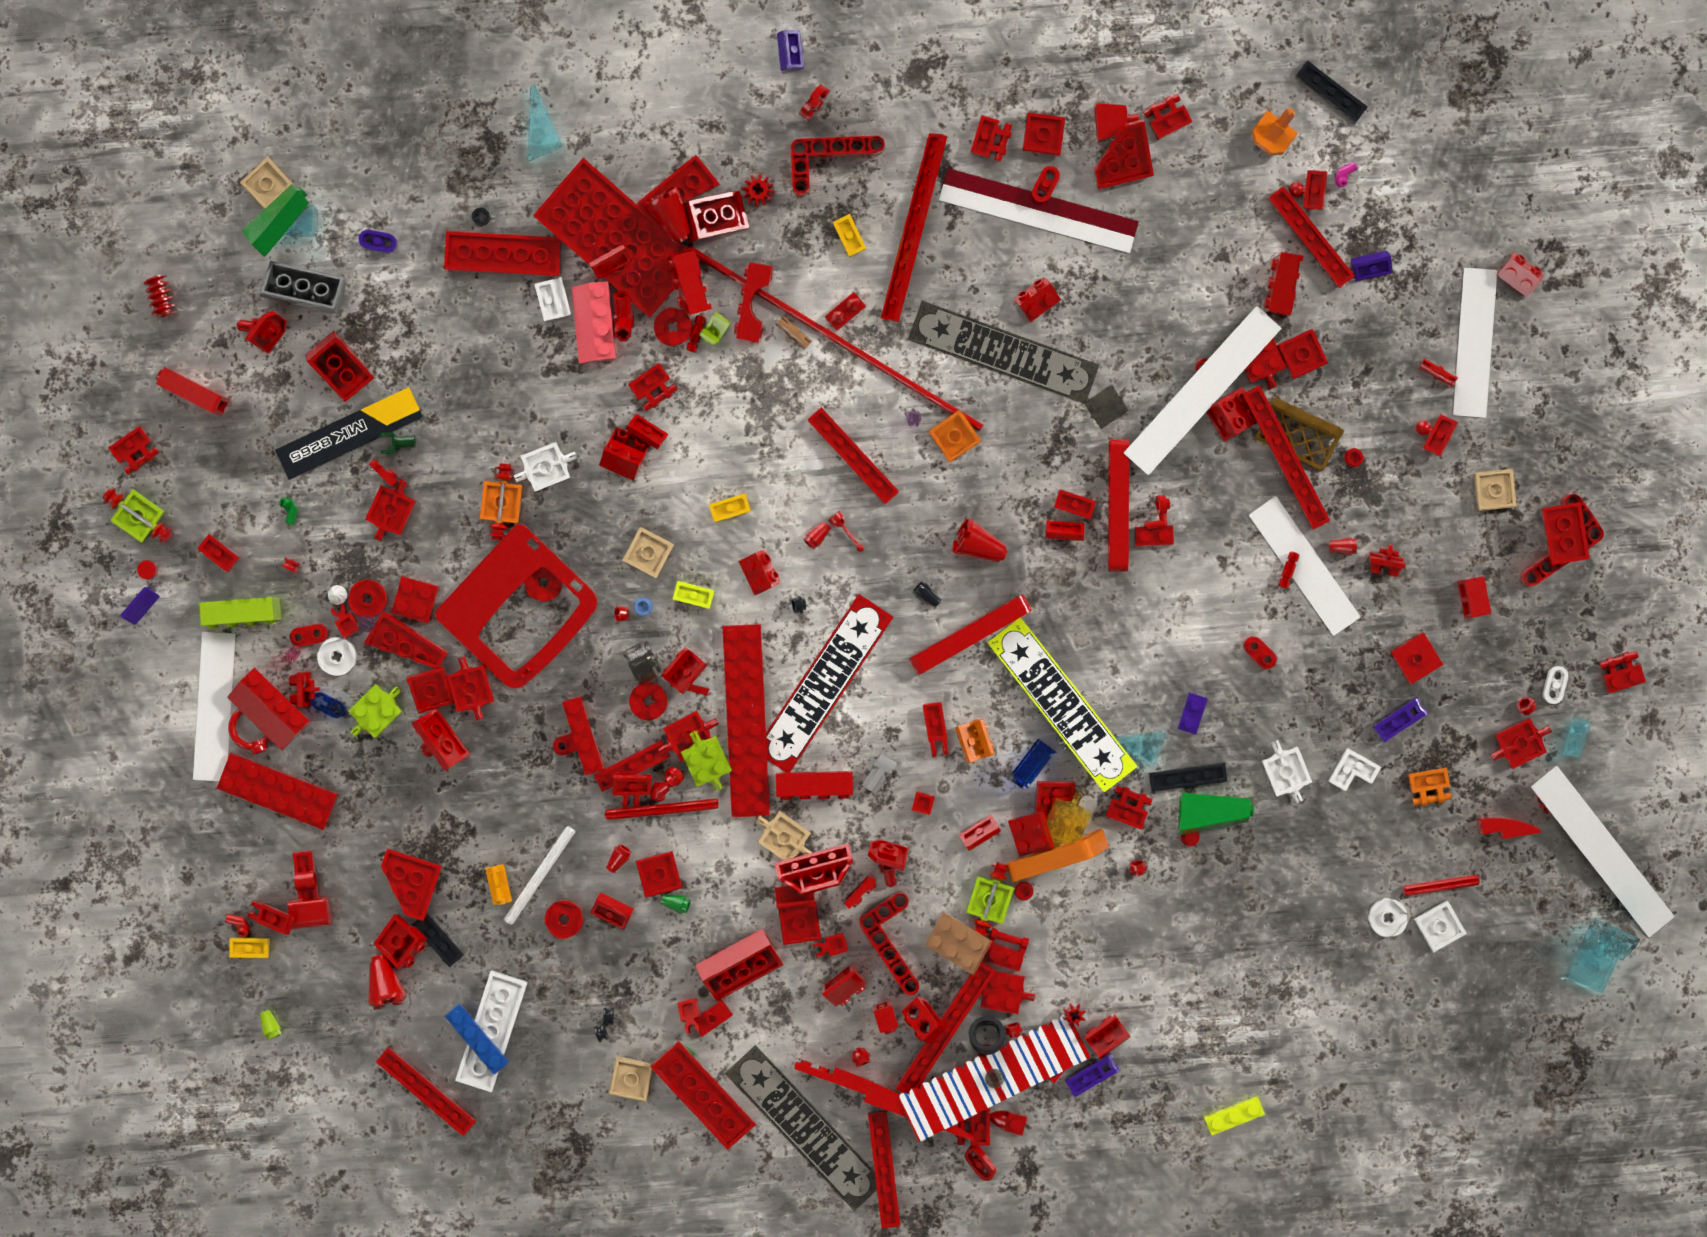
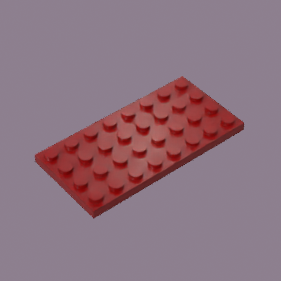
M582 158L534 213L533 217L589 266L590 262L623 244L631 262L603 278L618 291L630 293L631 302L650 318L675 290L672 283L674 274L668 267L669 254L688 249L678 240L674 241L657 221L585 158Z

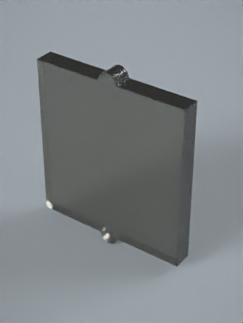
M1112 384L1084 402V405L1091 414L1090 417L1094 418L1100 429H1103L1129 411L1122 401V396L1118 395Z

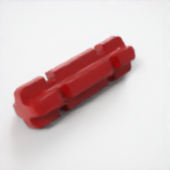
M696 316L695 325H693L689 338L690 343L688 342L687 351L696 353L697 343H699L701 338L699 334L703 330L702 326L705 325L706 317Z
M1289 552L1288 561H1286L1281 575L1283 577L1280 578L1278 583L1279 587L1289 588V580L1292 579L1297 565L1295 563L1298 562L1300 557L1298 553Z

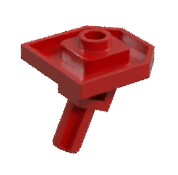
M271 311L263 314L259 319L253 318L252 321L240 320L236 325L239 331L249 332L245 337L247 341L269 354L286 332L287 320L276 312Z
M885 840L871 841L868 856L875 863L879 864L881 873H884L886 886H895L897 884L895 869L904 871L909 848Z

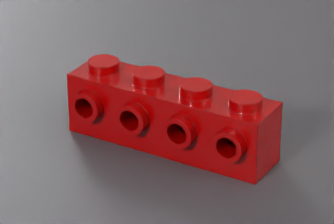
M853 771L776 773V797H780V800H792V796H799L800 800H809L811 796H819V799H830V795H838V799H848L849 795H853Z

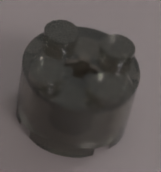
M642 641L622 652L624 657L627 658V664L640 686L660 676V673L663 672L656 657L652 658L654 654L648 641Z

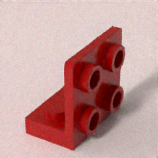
M1243 387L1212 404L1206 411L1224 442L1257 423L1242 395L1246 392Z

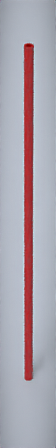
M691 245L688 246L687 249L695 250L696 256L702 262L741 286L743 284L746 285L745 278ZM763 289L756 292V295L947 412L954 414L959 410ZM962 412L971 426L980 431L983 424Z

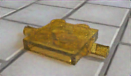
M1076 791L1072 801L1056 798L1046 821L1055 847L1060 846L1061 843L1067 844L1079 840L1088 824L1092 812L1079 805L1083 796L1080 792Z

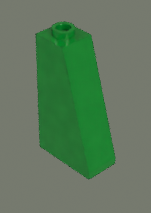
M291 184L242 230V233L251 245L262 256L265 257L308 206L309 202L305 198L307 194L300 186L296 188Z
M1182 793L1179 797L1178 835L1246 823L1250 816L1253 817L1254 805H1251V799Z

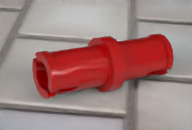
M1424 358L1418 368L1433 376L1434 380L1438 379L1451 388L1458 379L1457 376L1444 370L1443 366L1440 365L1439 367Z

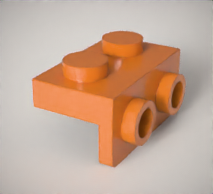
M982 718L955 727L967 763L994 755V746L989 739L988 728Z

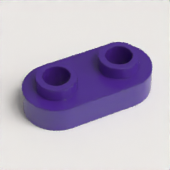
M370 229L362 231L358 239L363 248L383 253H392L398 246L397 239L392 234ZM368 237H372L371 243L366 242ZM386 241H391L390 247L385 246Z

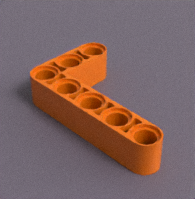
M1098 829L1086 834L1077 841L1010 861L1006 865L1008 870H1010L1012 882H1016L1091 859L1109 848V844L1104 830Z

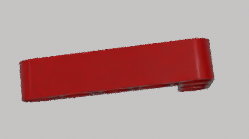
M877 135L795 139L791 144L792 188L794 194L798 197H804L810 191L809 159L878 156L884 151V139ZM874 141L881 143L882 147L879 150L872 149L871 144ZM859 142L863 147L861 150L855 151L852 148V144ZM835 143H841L843 149L837 152L833 150L832 146ZM816 144H822L824 150L816 152L813 147ZM796 145H803L805 147L804 152H795L794 148ZM800 163L806 167L805 171L801 173L795 170V166ZM804 183L807 187L804 191L800 192L796 189V185Z
M1567 494L1562 497L1560 505L1568 504L1570 497L1574 499L1575 503L1581 502L1582 513L1586 517L1584 525L1588 549H1590L1603 539L1604 531L1578 494ZM1591 529H1594L1597 533L1595 539H1592L1589 535ZM1546 554L1520 573L1519 580L1524 586L1538 585L1568 563L1550 565L1549 556ZM1545 561L1550 566L1547 572L1542 569V564ZM1529 572L1534 576V580L1531 583L1526 579Z
M897 891L863 913L859 919V924L903 992L907 995H915L919 990V982L881 926V924L908 906L909 900L906 893ZM897 896L905 898L903 905L895 904L894 900ZM883 906L889 909V914L886 916H881L878 912ZM866 917L873 919V924L869 927L864 926L862 923ZM876 933H881L884 939L882 942L877 943L873 940V936ZM892 949L895 952L894 956L886 958L884 956L885 950ZM902 965L905 967V972L903 974H896L894 971L895 967ZM908 981H913L916 984L913 990L905 988V984Z

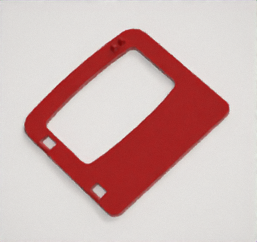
M517 524L440 605L435 612V617L496 677L508 687L516 689L526 685L565 648L594 613L598 605V599L595 592L551 549L540 541L527 526ZM531 538L539 545L536 550L527 543ZM541 567H546L579 599L580 603L552 639L521 668L513 670L480 639L479 635L504 602ZM574 580L582 586L579 592L571 585Z

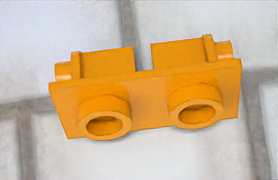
M504 864L485 868L493 906L512 902Z

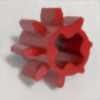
M1069 1003L1070 1008L1063 1009L1066 1016L1062 1018L1063 1020L1069 1019V1026L1075 1023L1079 1027V1022L1081 1020L1085 1021L1082 1014L1086 1013V1011L1079 1010V1003L1076 1007ZM1077 1011L1076 1013L1079 1016L1072 1019L1070 1013Z

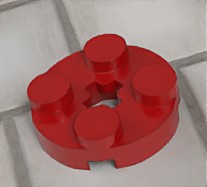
M820 84L812 92L809 100L804 103L799 111V115L808 122L814 115L813 111H819L823 106V100L826 99L831 90Z
M669 307L662 310L655 318L654 332L658 340L664 345H681L690 337L692 323L687 313L683 310ZM676 322L678 330L670 332L668 324Z
M541 567L524 582L529 596L542 602L555 599L560 594L563 585L546 567ZM541 577L543 579L548 578L549 581H547V587L539 586V579Z
M361 580L351 587L348 603L355 614L372 618L381 614L388 603L387 592L380 583L374 580ZM366 593L373 597L370 604L363 602Z
M645 682L637 685L632 690L629 697V705L632 713L638 718L650 721L659 718L665 712L668 698L660 685L653 682ZM648 696H651V700H653L654 703L650 704L649 707H647L646 703L643 702V699H646Z
M570 900L554 902L545 914L546 927L553 936L560 939L574 936L580 931L584 921L582 909ZM563 914H566L567 918H569V922L561 924L562 921L559 920V916H563Z

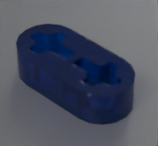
M315 693V699H311V704L315 709L331 717L340 718L347 711L345 703L326 693ZM323 696V701L328 703L327 706L324 704L318 706V701L315 700L316 697L320 698ZM330 705H341V713L335 714V710L330 708Z

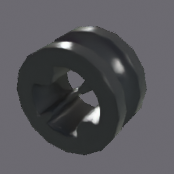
M476 208L472 213V219L477 225L485 226L490 221V214L485 208ZM479 212H482L483 215H486L484 221L476 219V216H479Z
M607 1008L603 1009V1025L607 1023L613 1025L614 1008L607 1010Z
M603 1023L600 1024V1027L594 1026L595 1035L599 1043L603 1039H609Z

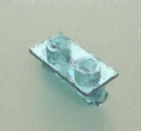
M1573 716L1562 753L1581 759L1592 722Z

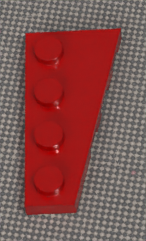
M386 611L382 612L363 643L383 651L395 653L403 658L412 659L415 662L432 668L440 667L449 653Z

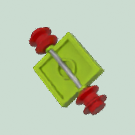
M115 488L112 490L108 489L103 495V504L110 503V509L119 507L110 521L141 543L145 542L151 532L152 539L158 537L160 544L163 542L167 543L171 538L172 528L165 529V523L157 525L165 511L136 490L132 489L124 501L123 494L117 495Z
M996 862V865L992 864L994 871L989 872V874L994 878L993 880L977 876L966 913L980 917V919L973 921L976 924L974 930L983 936H989L986 932L987 928H992L990 923L986 921L991 920L1003 924L1014 891V887L1000 883V881L1007 879L1004 876L1005 872L1010 871L1007 869L1006 864Z

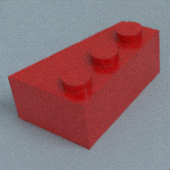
M1280 252L1275 256V259L1272 258L1270 270H1273L1272 278L1269 277L1267 282V289H1270L1269 296H1266L1264 300L1266 313L1289 317L1292 314L1296 295V283L1300 277V273H1298L1300 261L1303 262V255Z

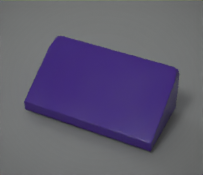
M782 30L778 32L777 42L780 70L804 69L800 30Z
M1388 251L1350 259L1355 282L1393 273L1391 255Z
M144 587L121 613L120 617L136 625L160 596L150 587Z

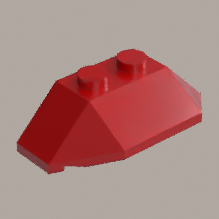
M848 843L774 864L778 880L799 894L805 895L839 886L851 866L853 858Z

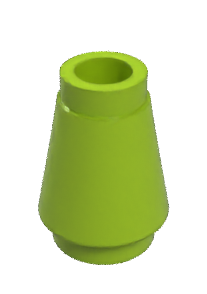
M267 1010L260 1013L263 1036H266L267 1040L280 1036L282 1028L271 1011Z

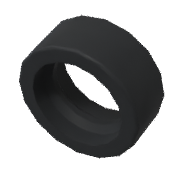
M983 1016L971 1024L969 1039L973 1049L984 1055H991L1000 1051L1004 1046L1006 1038L1004 1026L998 1019L991 1016ZM983 1025H991L998 1031V1040L991 1046H983L976 1039L977 1030Z

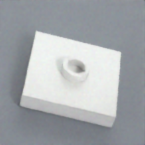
M1448 900L1414 918L1416 925L1433 953L1467 934Z

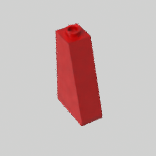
M164 367L156 376L157 385L213 414L222 416L230 401L229 398L169 368Z

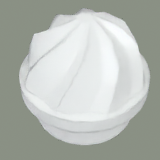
M333 586L328 591V599L336 605L344 603L347 599V591L342 586Z

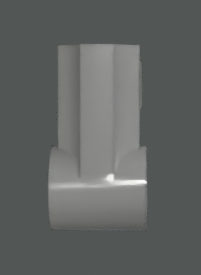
M880 753L862 785L876 794L897 763Z

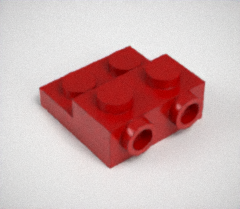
M394 914L373 945L397 969H406L415 963L414 957L416 954L421 953L426 948L424 943L427 938L416 927H411L399 914Z

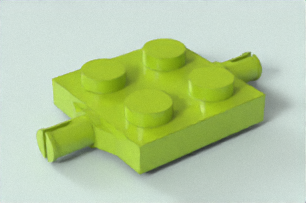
M375 684L349 710L358 723L350 731L351 734L356 737L364 729L374 738H377L403 712L394 699L402 690L396 685L390 693H387Z
M693 731L696 739L692 732L690 736L694 744L690 748L681 751L682 756L697 787L707 782H712L715 791H719L723 787L718 778L732 771L716 736L707 740H701L698 732Z

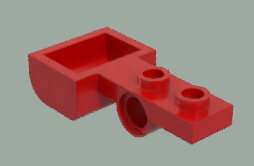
M313 850L293 852L294 885L298 893V899L290 900L287 904L288 913L295 916L291 929L332 925L329 896L319 897Z

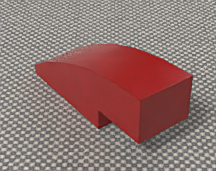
M1504 817L1476 818L1480 834L1498 832L1499 838L1506 839L1541 833V829L1515 819Z

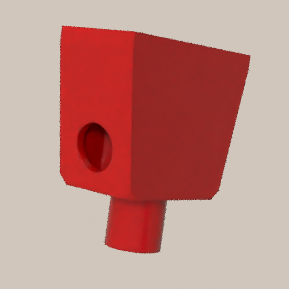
M1095 103L1094 114L1097 143L1114 139L1124 124L1138 121L1139 115H1127L1126 105Z

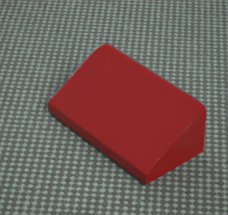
M599 893L590 914L624 930L634 909L610 896Z

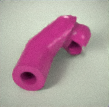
M1354 161L1337 170L1335 183L1338 187H1345L1348 184V174L1358 170Z

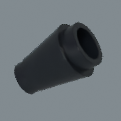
M921 581L912 592L915 598L934 608L942 600L927 582Z

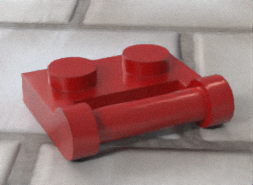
M992 928L989 936L992 943L983 957V961L1020 972L1029 938H1019ZM999 939L1019 945L1020 949L1018 951L994 944V941Z

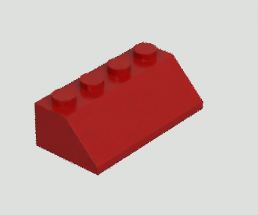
M255 667L240 680L227 696L281 751L310 725V721Z
M761 929L695 966L702 982L717 1002L780 968L784 964L764 929Z

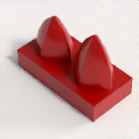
M853 292L830 311L825 318L836 331H839L865 309L866 305Z

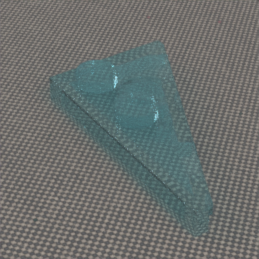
M535 84L530 86L527 156L529 162L563 147Z
M1157 731L1114 737L1132 759L1155 767L1167 732Z

